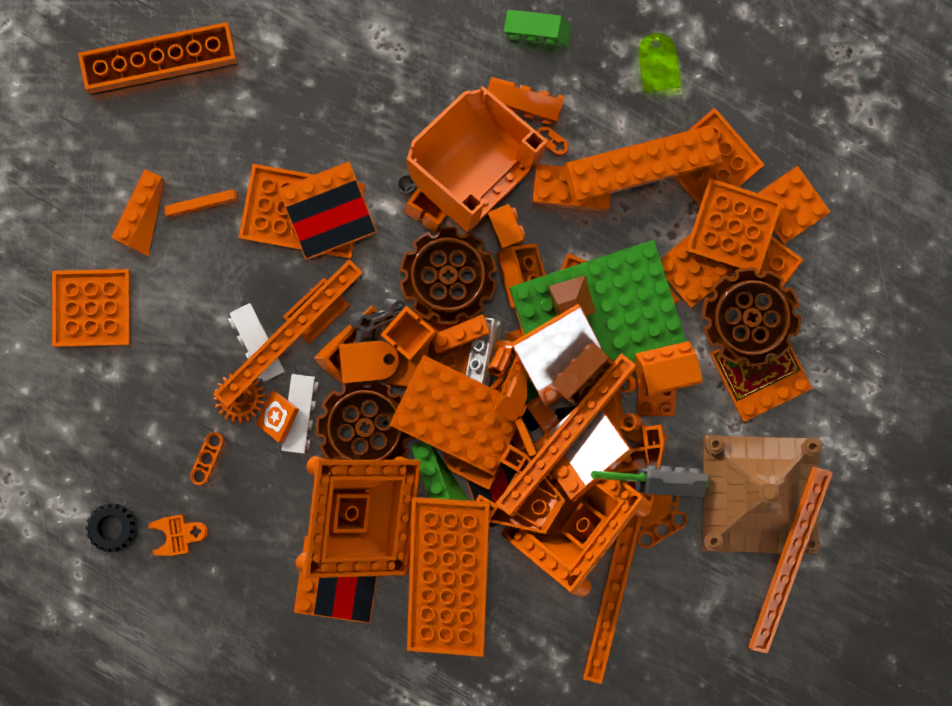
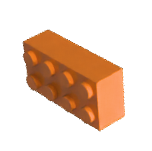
M536 164L532 205L608 213L610 194L573 203L563 166Z

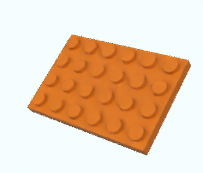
M253 164L238 238L301 250L278 189L314 174ZM358 183L364 196L365 184ZM355 242L324 254L352 259Z
M422 355L389 424L492 475L495 474L500 464L499 460L517 429L516 421H512L493 411L501 392L425 355Z

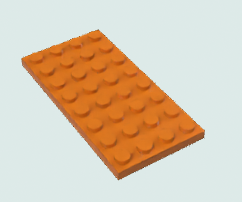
M423 497L412 498L407 651L484 657L490 502Z

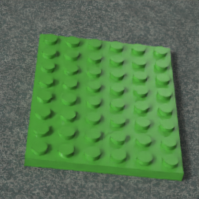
M654 240L509 287L524 335L556 317L548 286L585 275L596 313L587 315L586 318L603 351L613 361L622 353L635 364L636 353L687 342Z

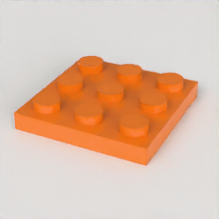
M798 165L758 192V194L783 201L773 230L782 244L787 243L830 213V210Z
M690 233L660 260L667 282L691 309L711 292V287L717 280L724 275L730 276L734 270L730 265L686 252L691 236Z

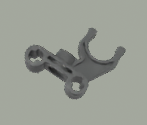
M390 298L383 302L381 311L372 315L360 312L353 313L349 321L351 327L357 329L355 343L382 341L377 339V335L382 334L389 326V322L393 321L406 306L405 303ZM389 354L384 356L383 361H389Z

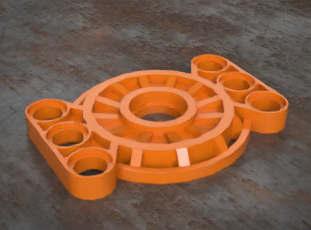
M636 445V446H634V447H632V448H639V447H644V446H642V445ZM655 494L650 513L642 518L640 526L642 528L639 530L637 537L640 547L650 548L686 526L688 522L687 515L682 511H676L679 496H676L675 502H672V495ZM671 506H674L673 511H669ZM681 514L684 517L682 525L674 523L673 518L675 515ZM660 524H664L668 528V532L665 535H660L657 532V527ZM642 535H650L651 543L649 545L641 543Z

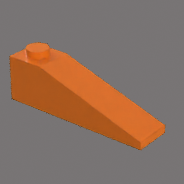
M372 305L364 314L372 315L379 311ZM348 325L314 357V360L320 367L340 383H342L339 344L355 343L357 329L352 328L351 325Z
M517 354L493 410L512 421H515L518 416H523L526 410L524 404L527 399V373Z

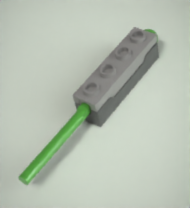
M647 465L646 468H638L637 474L592 471L590 474L592 479L636 482L635 490L646 494L705 497L706 489L709 486L708 474L700 473L701 469L689 468V471H687V468L675 467V470H672L673 467L661 466V469H658V466Z

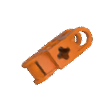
M183 514L164 517L148 524L149 529L156 528V530H162L166 535L165 544L159 547V549L152 550L153 555L174 556L191 553L190 543L203 541L208 535V528L205 524L201 522L186 524V518ZM196 527L197 529H201V533L198 534V537L196 534H193V531L196 530Z

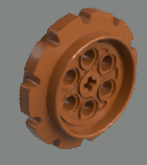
M453 227L438 228V233L434 236L430 232H426L412 243L414 251L405 252L400 265V273L406 275L404 279L400 280V287L405 300L414 302L412 310L427 321L436 317L439 325L447 326L458 325L461 317H465L468 321L481 314L485 309L482 304L483 301L492 300L497 286V280L491 277L492 274L497 272L496 263L490 251L484 252L482 250L484 242L470 232L462 236L459 234V229ZM459 255L464 260L461 264H455L452 261L453 258ZM436 256L444 258L442 264H435L433 260ZM432 272L435 275L434 279L431 281L425 280V273ZM447 272L454 276L449 281L446 280V277H443L446 276ZM465 272L472 273L473 278L470 281H465L462 278ZM440 288L444 290V295L442 297H435L433 294L435 289ZM460 288L463 290V295L455 297L452 294L453 291Z
M754 267L737 269L734 271L735 276L733 278L724 275L711 287L714 295L711 298L706 297L702 307L701 317L708 320V324L703 327V331L712 347L720 346L718 353L726 360L738 364L740 360L744 359L747 366L765 365L768 363L769 356L778 359L784 355L792 346L789 338L798 335L801 316L795 314V309L800 306L799 300L791 287L783 288L784 279L768 270L758 274L757 268ZM746 294L748 301L746 304L741 305L738 298L740 295ZM760 296H766L767 303L764 306L758 305V298ZM731 310H735L737 313V317L734 320H728L727 314ZM751 312L752 314H756V316L753 317L754 321H751L749 319L747 320V318L749 317L748 313ZM773 313L775 321L769 324L766 322V316ZM738 328H744L745 334L741 338H737L735 335ZM758 329L764 331V336L761 339L755 338V332Z
M372 380L369 385H365L364 381L342 384L343 391L341 393L333 390L326 397L321 405L325 410V414L317 416L316 436L324 439V442L319 447L327 460H394L399 456L406 457L409 448L405 444L407 441H412L414 437L390 425L386 428H381L378 424L381 418H387L390 424L403 397L400 393L392 395V387L378 380ZM369 404L375 406V412L371 415L365 413V407ZM351 409L357 412V416L353 420H349L346 417V413ZM363 423L371 427L368 429V433L360 431ZM345 428H349L352 431V435L348 439L343 438L341 435L342 430ZM378 436L384 438V444L381 447L374 445V439ZM364 442L366 445L365 450L357 452L355 449L356 443Z

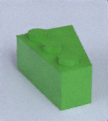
M507 10L503 32L512 40L524 39L529 42H539L568 48L572 26L562 15Z

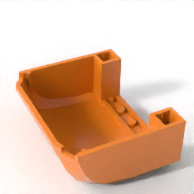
M482 86L478 90L463 92L412 140L406 162L410 176L417 187L435 205L468 232L536 167V164L542 159L548 141Z

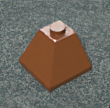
M585 275L548 286L556 316L577 304L581 306L585 316L596 313Z

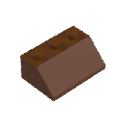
M594 342L587 344L582 349V353L577 358L572 359L563 372L555 376V381L552 383L575 406L583 400L614 363Z

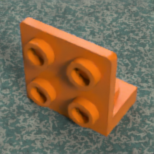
M637 376V415L675 416L677 389L648 396Z

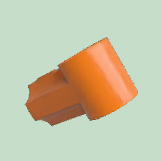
M498 339L495 342L494 356L487 368L489 373L496 377H501L505 374L511 359H514L516 355L511 345L513 341Z

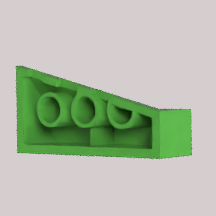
M420 442L411 446L415 459L421 461L420 473L429 498L470 501L432 445Z

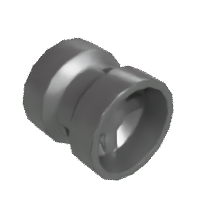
M404 174L399 177L397 181L399 192L405 196L412 195L416 191L417 185L412 180L410 174Z

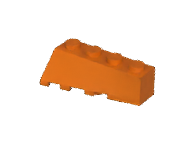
M491 77L487 90L515 114L518 112L524 114V118L542 120L541 123L552 126V124L557 125L565 96L558 94V97L555 98L550 92L544 90L536 93L529 86L524 85L518 88L516 83Z
M144 169L111 236L114 241L148 257L165 183L161 176Z

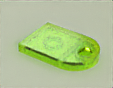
M652 33L646 36L641 41L638 49L643 92L681 88L677 51L673 40L662 33ZM654 38L659 39L661 46L654 48L651 45V40Z

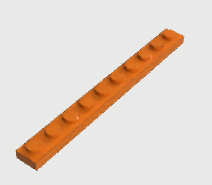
M349 259L213 395L228 408L363 272Z
M622 353L499 498L496 504L511 517L634 372L637 368L636 364Z
M812 467L748 647L751 650L767 654L769 652L833 474L828 470Z
M636 515L630 518L617 537L583 680L602 684L642 521V518Z

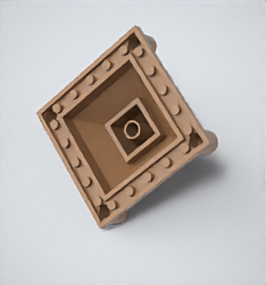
M704 435L703 473L708 474L709 486L706 489V495L703 497L702 551L782 553L812 467L819 468V454L822 450L820 439ZM818 516L804 554H818L820 549Z

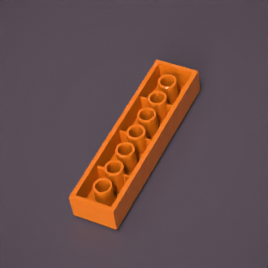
M228 22L78 53L84 86L88 94L237 64L232 33Z
M708 125L570 161L563 166L572 201L577 203L717 166L723 160L713 126Z

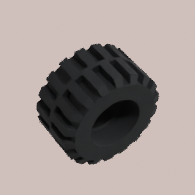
M104 504L91 512V517L87 519L88 526H86V530H88V534L86 535L90 538V543L95 545L97 549L104 552H117L128 548L130 543L135 540L134 536L137 534L136 526L138 525L135 522L134 514H131L128 508L118 504ZM111 516L117 517L122 523L120 536L113 540L107 539L101 529L103 521Z

